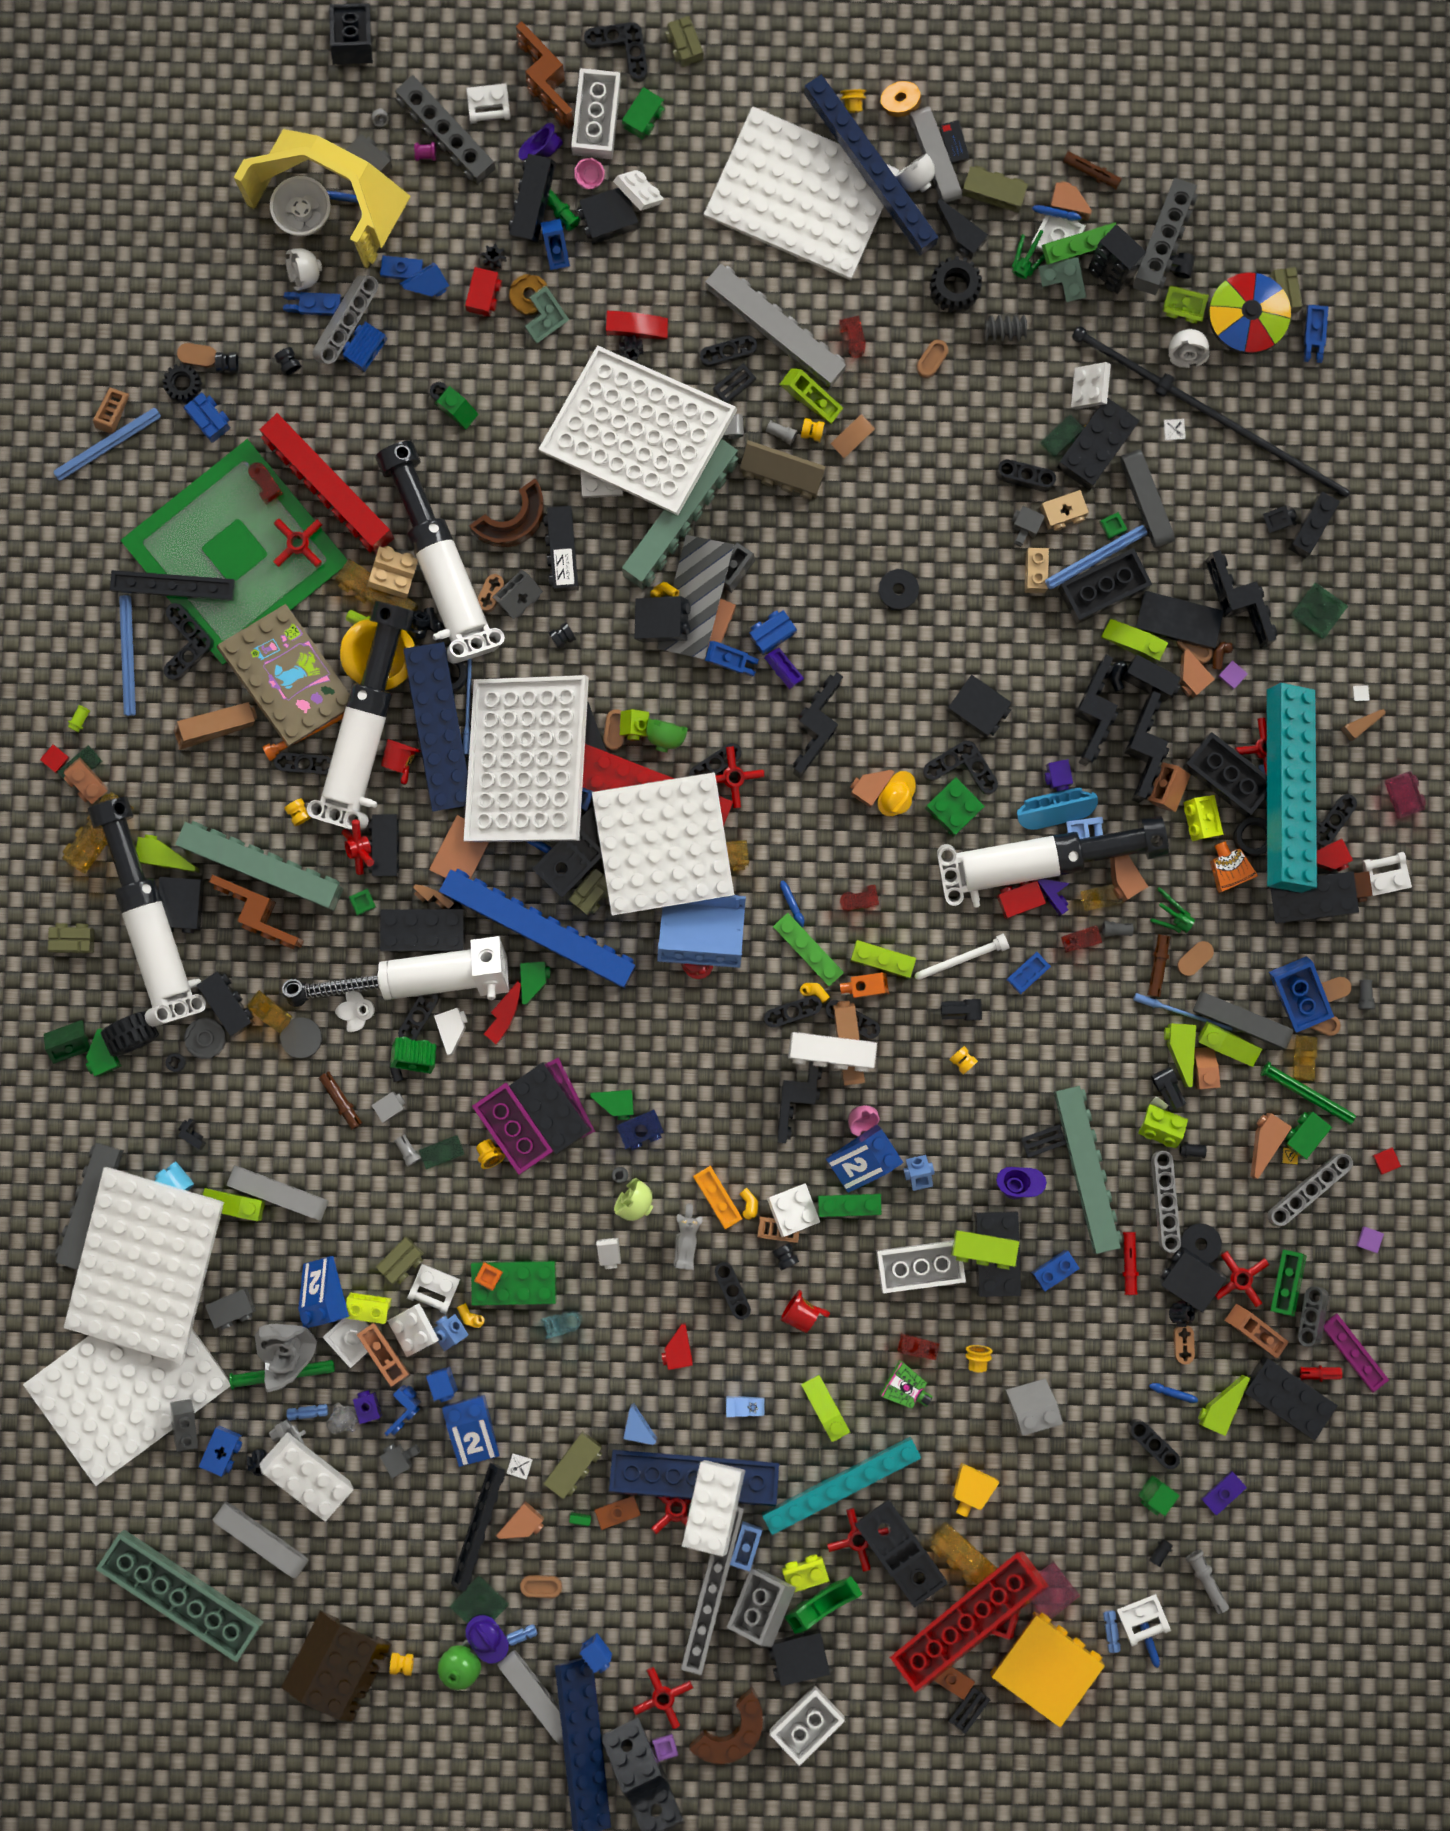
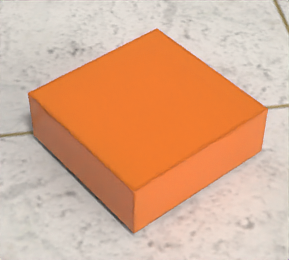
M484 1262L474 1281L493 1291L503 1271Z

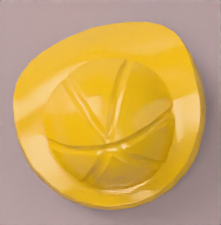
M370 619L355 623L344 635L341 642L340 659L342 667L346 674L360 685L377 623L370 621ZM401 630L385 690L397 687L408 677L403 649L415 647L411 636L404 630Z

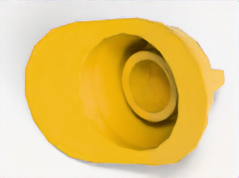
M899 771L891 777L878 797L877 805L882 814L895 816L906 812L910 808L916 789L915 778L911 773Z

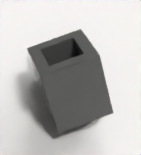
M1022 506L1020 511L1016 510L1011 520L1015 522L1012 528L1019 531L1014 544L1022 547L1027 535L1035 538L1045 515L1025 506Z
M393 1443L382 1449L384 1453L380 1458L391 1478H394L410 1469L412 1464L409 1459L421 1451L417 1444L404 1451L401 1444L395 1446Z

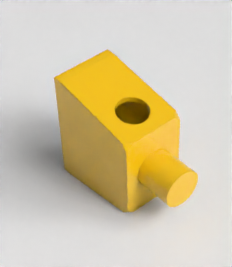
M961 1463L953 1491V1497L960 1501L956 1512L968 1517L972 1507L982 1510L998 1486V1479Z

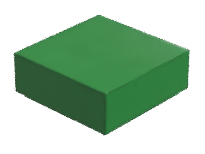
M1119 512L1100 520L1108 540L1127 531Z
M369 889L349 896L357 916L376 908Z
M571 1512L569 1522L570 1524L590 1526L592 1515Z

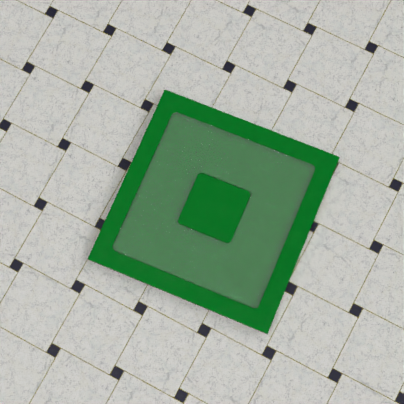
M248 439L120 540L146 573L235 580L234 601L166 596L171 603L183 605L208 632L214 642L213 648L210 651L222 665L226 664L227 661L217 649L218 644L285 604L290 610L294 609L350 564L321 527L308 539V548L322 561L319 567L316 568L303 554L294 553L279 567L273 562L287 548V537L274 525V522L280 518L292 532L303 533L315 520ZM296 539L293 542V547H300L303 540ZM188 622V624H189V625L192 627V629L194 630V629H195L194 624H193L192 622Z

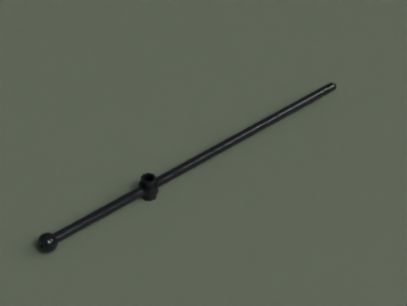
M1077 327L1072 334L1075 342L1087 343L1157 386L1154 392L1159 396L1165 397L1167 393H1171L1344 497L1349 496L1350 491L1175 387L1173 385L1175 381L1173 376L1167 373L1163 377L1156 376L1089 336L1084 327Z

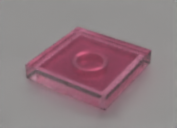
M1054 1561L1039 1572L1049 1587L1032 1600L1038 1611L1044 1613L1050 1619L1080 1597Z

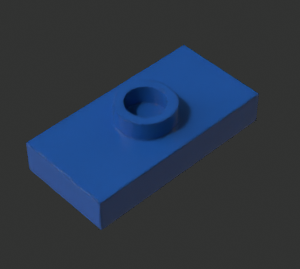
M382 255L380 276L406 280L423 269V260Z
M1035 952L1006 980L1021 995L1051 966L1038 952Z

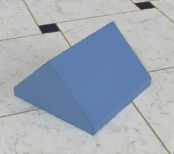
M635 1403L630 1405L624 1439L653 1445L657 1442V1437Z

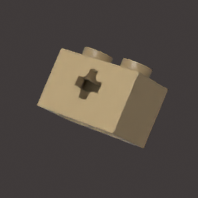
M1081 490L1044 502L1040 506L1042 515H1045L1044 521L1047 529L1054 528V531L1065 528V524L1073 522V524L1083 522L1089 513ZM1063 508H1064L1065 511H1068V510H1069V513H1068L1067 516H1066L1065 513H1061V511H1062Z
M1049 548L1027 549L1025 555V593H1045L1048 588L1045 580L1048 579Z

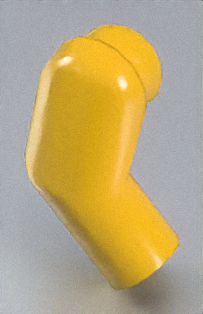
M667 582L656 585L650 591L652 598L664 597L665 595L673 597L678 596L680 593L678 589Z
M804 983L800 987L802 995L817 996L822 1004L830 999V996L819 983Z
M745 1188L739 1195L746 1202L743 1217L750 1220L757 1215L758 1200L748 1188Z
M466 1303L457 1307L465 1325L480 1328L484 1324V1317L470 1313Z

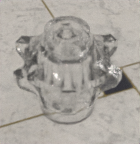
M339 1402L336 1403L330 1419L326 1421L330 1432L333 1434L343 1431L354 1432L356 1430L355 1424L358 1422L355 1408L348 1405L346 1407L342 1406Z

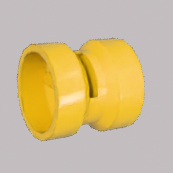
M805 418L800 438H813L814 441L820 442L825 422H812L811 419ZM813 425L812 434L810 435L811 426Z
M302 798L291 802L284 808L286 813L292 817L291 821L294 826H299L311 818L304 807L305 803Z
M965 1046L949 1059L959 1067V1071L962 1074H965L978 1062L974 1056L969 1055L968 1049Z
M392 1652L390 1674L397 1675L402 1672L405 1676H411L414 1655L406 1654L402 1656L399 1653Z

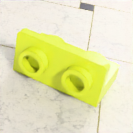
M1215 795L1193 798L1183 802L1192 841L1224 835Z
M350 1293L346 1301L349 1317L346 1319L385 1324L392 1298Z
M817 1554L806 1557V1561L800 1563L792 1561L785 1564V1567L782 1568L785 1581L796 1587L795 1592L829 1582L822 1556L817 1557Z

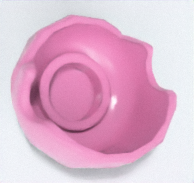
M585 158L576 165L574 178L580 187L591 190L601 185L605 178V170L597 160Z
M867 1105L852 1109L848 1116L851 1133L856 1136H860L861 1132L869 1130L876 1124L878 1125L880 1121L877 1110Z

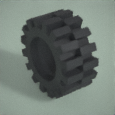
M180 363V366L177 364L173 365V369L171 367L168 368L169 372H165V379H163V387L168 396L178 403L183 401L186 404L188 400L193 401V398L199 395L198 392L202 390V381L196 370ZM182 376L190 380L189 387L184 391L175 388L176 380Z

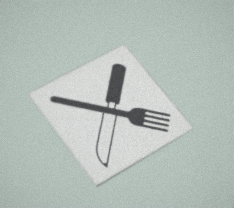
M1184 419L1164 420L1165 440L1186 439Z
M512 1454L507 1474L527 1480L533 1459Z

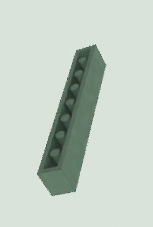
M1080 1086L1054 1091L1093 1253L1098 1254L1121 1248L1122 1236L1119 1230L1116 1231L1115 1223L1117 1222V1216L1114 1210L1111 1211L1110 1202H1112L1110 1190H1106L1104 1182H1107L1105 1170H1101L1099 1162H1102L1100 1150H1096L1094 1142L1097 1141L1095 1130H1091L1089 1122L1092 1121L1089 1109L1086 1110L1084 1101H1087L1085 1090L1081 1089Z

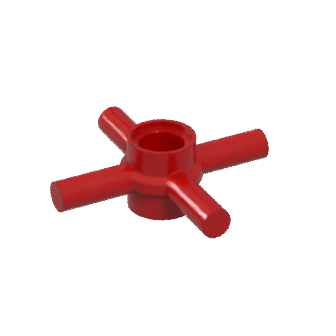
M280 518L274 522V525L287 537V548L273 561L278 567L293 553L303 554L316 568L321 565L322 561L308 548V539L323 525L318 519L303 533L292 532ZM296 539L303 540L300 547H293V542Z
M1258 718L1260 739L1254 746L1235 747V751L1241 755L1255 754L1257 758L1263 759L1264 770L1267 775V753L1262 748L1263 744L1267 745L1266 718Z
M734 746L726 747L728 768L725 769L722 775L715 776L717 783H724L727 787L731 788L733 808H740L739 787L743 784L744 780L764 778V770L743 772L741 768L736 766ZM733 771L738 774V780L735 783L729 780V775Z
M355 819L352 820V833L348 828L342 830V835L347 840L344 844L347 856L350 859L355 858L356 874L362 875L364 874L363 861L370 867L374 864V860L369 855L371 853L370 842L366 836L361 837L360 821Z
M1228 1251L1222 1253L1220 1256L1232 1273L1230 1275V1282L1220 1288L1215 1295L1217 1300L1232 1290L1237 1289L1244 1290L1255 1307L1260 1306L1262 1301L1251 1285L1253 1283V1276L1269 1266L1268 1261L1264 1258L1247 1270L1239 1268ZM1243 1273L1246 1276V1281L1244 1284L1239 1285L1237 1277Z
M658 1497L666 1505L665 1515L651 1527L654 1534L659 1533L670 1521H681L687 1526V1505L692 1500ZM678 1506L682 1509V1512L674 1514L671 1508Z
M849 1508L846 1512L851 1531L847 1539L829 1543L827 1546L829 1552L846 1547L857 1551L863 1572L869 1571L871 1568L865 1550L869 1544L865 1538L860 1545L853 1543L854 1536L862 1534L854 1524L857 1522L854 1508ZM886 1527L879 1529L878 1532L886 1535L889 1533V1530Z
M654 1667L647 1669L646 1671L655 1690L652 1694V1699L633 1707L635 1714L638 1715L656 1707L665 1711L672 1729L679 1727L680 1724L672 1705L676 1696L694 1688L691 1681L670 1689L667 1686H662ZM665 1693L669 1696V1700L667 1702H660L657 1698L658 1695Z

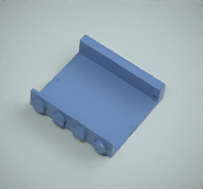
M732 895L662 907L657 961L741 968L746 896Z

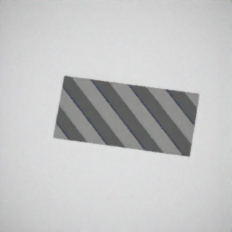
M686 535L673 587L680 591L678 596L689 600L691 607L690 614H688L690 633L688 634L687 641L659 642L658 649L705 659L734 544Z

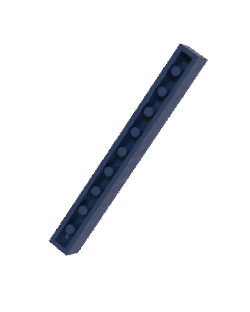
M822 74L806 84L804 89L805 97L917 253L921 256L937 245L938 235Z

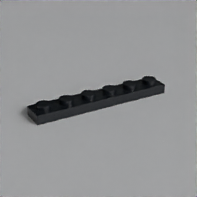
M111 570L110 591L234 601L235 580Z
M494 1463L489 1464L451 1584L461 1591H466L471 1583L474 1565L478 1562V1553L485 1540V1531L491 1521L494 1504L498 1500L500 1485L505 1478V1469Z

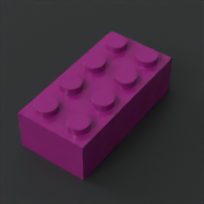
M507 1082L472 1106L518 1175H521L554 1152Z

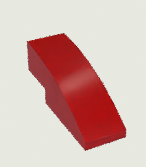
M607 311L606 334L618 336L635 335L636 338L667 339L668 318L634 312Z
M518 981L491 1012L497 1019L486 1030L484 1035L496 1045L500 1043L507 1033L517 1012L521 997V984Z

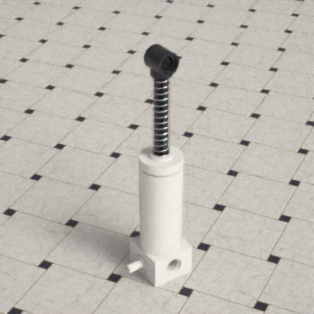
M500 936L471 940V949L381 961L379 962L377 976L372 975L363 978L361 976V978L356 977V979L350 978L349 980L345 978V980H334V982L329 980L327 983L324 981L323 983L318 982V984L313 983L312 985L306 982L301 983L297 979H290L282 986V992L287 1002L293 1007L303 1005L309 1000V997L330 996V994L335 995L336 993L340 995L344 992L367 991V989L372 990L373 988L376 990L380 989L384 1000L477 988L480 996L487 995L489 1000H494L496 998L495 994L509 992L507 955Z

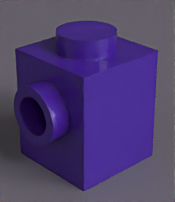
M1069 759L1051 762L1046 765L1047 773L1044 774L1046 785H1050V789H1056L1057 792L1068 790V786L1073 784Z
M369 1390L357 1393L358 1397L353 1399L359 1424L381 1418L382 1413L376 1392L370 1393Z

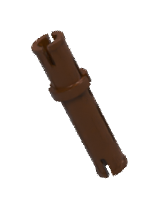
M1070 151L1067 152L1063 163L1095 178L1096 182H1103L1115 190L1122 180V177L1107 171V168H1101Z
M1157 935V944L1152 955L1154 960L1147 994L1149 996L1161 997L1167 959H1169L1168 948L1171 936Z
M330 1071L321 1075L318 1079L339 1109V1115L344 1117L350 1129L354 1130L362 1125L363 1122L355 1113L353 1104H350Z

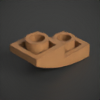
M861 414L830 444L845 458L875 428Z
M416 884L413 887L416 890L415 895L422 902L427 900L430 903L436 897L435 903L442 909L446 907L453 909L456 906L449 898L434 889Z

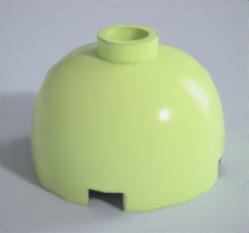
M634 1178L626 1185L629 1189L625 1193L621 1192L614 1206L615 1214L628 1221L641 1219L644 1215L648 1216L653 1209V1205H651L653 1197L650 1188L639 1179Z

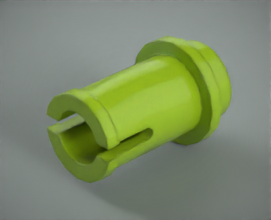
M78 705L71 721L68 720V727L76 732H79L80 729L83 730L82 725L90 710Z

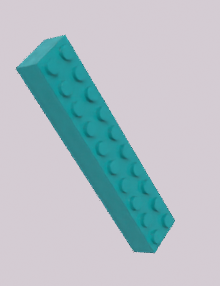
M1279 683L1267 689V887L1303 893L1317 888L1315 690Z

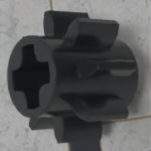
M496 243L492 247L486 245V253H481L482 258H485L483 265H489L491 271L496 267L502 269L501 263L507 261L505 256H501L505 253L504 248L499 250Z
M635 335L624 336L623 342H619L620 356H625L629 360H638L639 354H643L642 340H637Z
M1178 1301L1177 1304H1172L1173 1306L1169 1310V1317L1172 1323H1177V1327H1186L1187 1324H1192V1321L1195 1319V1310L1192 1305H1187L1186 1301Z
M255 1450L252 1452V1457H247L248 1472L252 1471L256 1476L264 1475L259 1464L267 1456L265 1450Z

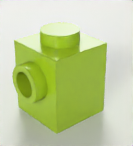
M633 709L621 711L619 736H626L627 740L639 741L640 737H647L646 729L649 712Z

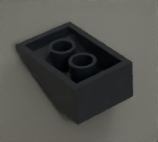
M370 3L330 4L332 65L373 63Z

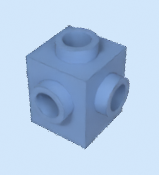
M926 1155L906 1159L907 1168H903L906 1181L910 1180L912 1190L933 1187L932 1175L935 1174L932 1162L928 1163Z
M456 1314L450 1318H447L445 1315L435 1322L437 1326L433 1328L439 1339L437 1342L443 1351H446L469 1335Z

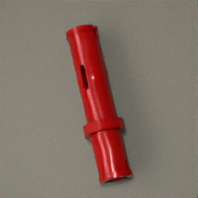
M1123 1232L1124 1272H1122V1276L1125 1279L1124 1295H1138L1137 1276H1139V1272H1137L1136 1232Z

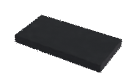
M1144 591L1135 628L1152 635L1215 650L1224 610Z

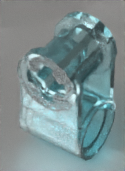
M570 1311L541 1318L547 1334L545 1338L550 1339L577 1330L582 1324L581 1314L576 1311ZM568 1316H575L578 1323L576 1326L568 1325Z

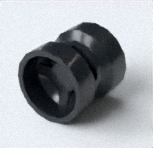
M292 347L284 348L274 355L277 363L281 365V371L284 375L293 374L301 368L299 360L294 357L295 353Z
M216 352V372L230 371L231 373H238V353L224 354L223 352Z
M414 611L415 614L410 632H406L413 638H425L427 634L426 626L429 625L430 616L423 611Z
M566 622L560 625L561 630L553 629L548 632L558 650L564 647L566 641L573 642L576 640Z
M787 1243L772 1251L774 1257L780 1260L778 1265L781 1270L799 1262L798 1257L792 1254L793 1247L791 1243Z

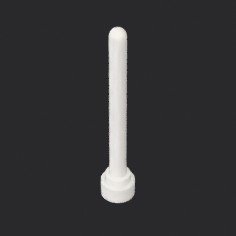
M1004 933L996 936V939H993V942L916 972L914 977L917 980H921L991 951H1005L1010 949Z

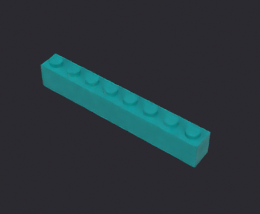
M908 1437L762 1512V1516L773 1535L921 1459V1456L912 1438Z

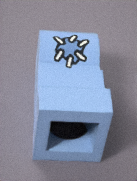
M726 1396V1417L765 1415V1398Z

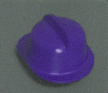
M545 124L537 133L527 139L521 146L518 157L521 160H525L528 154L546 158L554 154L563 143L562 139L554 132V124Z
M1006 1167L997 1174L996 1179L999 1189L1006 1197L1012 1200H1018L1023 1197H1036L1042 1194L1047 1184L1043 1173L1034 1168Z
M478 1615L469 1621L466 1627V1638L477 1656L487 1663H497L503 1660L509 1650V1642L498 1624L486 1615Z

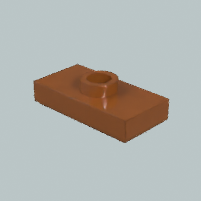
M634 1495L594 1510L601 1530L641 1516Z
M953 1666L934 1680L963 1700L975 1683L973 1679Z

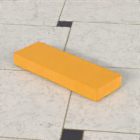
M711 1166L693 1176L725 1230L743 1219Z

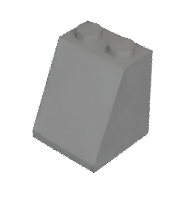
M1045 1378L1006 1389L1016 1429L1022 1436L1063 1424L1058 1404Z

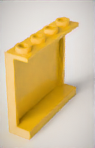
M1034 1611V1617L998 1667L994 1666L990 1673L992 1678L1061 1728L1105 1665L1101 1661L1103 1657L1096 1651L1092 1650L1089 1652L1084 1648L1085 1644L1076 1637L1073 1640L1067 1635L1069 1632L1062 1626L1058 1625L1055 1627L1050 1623L1051 1619L1042 1612L1039 1615Z

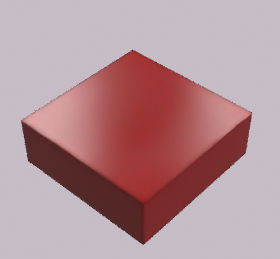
M53 744L40 761L55 773H58L70 757Z
M1393 1147L1372 1155L1381 1175L1401 1167Z

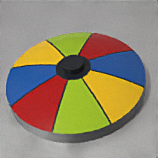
M1259 273L1237 274L1225 280L1215 291L1209 305V324L1215 337L1226 348L1241 354L1262 353L1274 347L1286 333L1291 319L1290 302L1283 288L1273 279Z

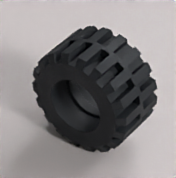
M955 256L954 260L951 257L946 258L945 262L942 260L938 267L936 266L930 281L931 298H935L934 303L936 305H941L940 309L943 311L947 308L949 313H952L953 310H956V313H961L962 309L968 310L970 305L973 306L976 299H978L982 287V276L979 275L980 270L978 267L974 268L975 263L972 261L968 263V259L965 257L963 260H959V256ZM952 276L960 277L966 282L967 289L962 293H952L945 287L944 281Z
M146 1011L124 1017L101 1031L102 1038L111 1056H120L149 1044L159 1036L156 1026H149L145 1021Z

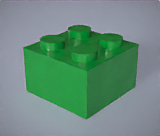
M955 777L925 809L954 837L985 806Z

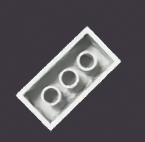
M580 68L571 145L572 155L613 160L621 87L620 72Z
M793 1032L790 1038L788 1059H793L792 1063L805 1065L806 1061H811L813 1066L827 1067V1064H834L835 1069L846 1070L848 1066L855 1067V1071L869 1072V1069L875 1066L877 1043Z
M953 1240L876 1250L881 1292L890 1293L966 1282L963 1262L957 1261L956 1256L951 1255Z
M288 1432L259 1464L265 1476L325 1522L353 1491L350 1480Z
M706 1460L700 1462L682 1544L683 1547L719 1556L727 1554L745 1470Z

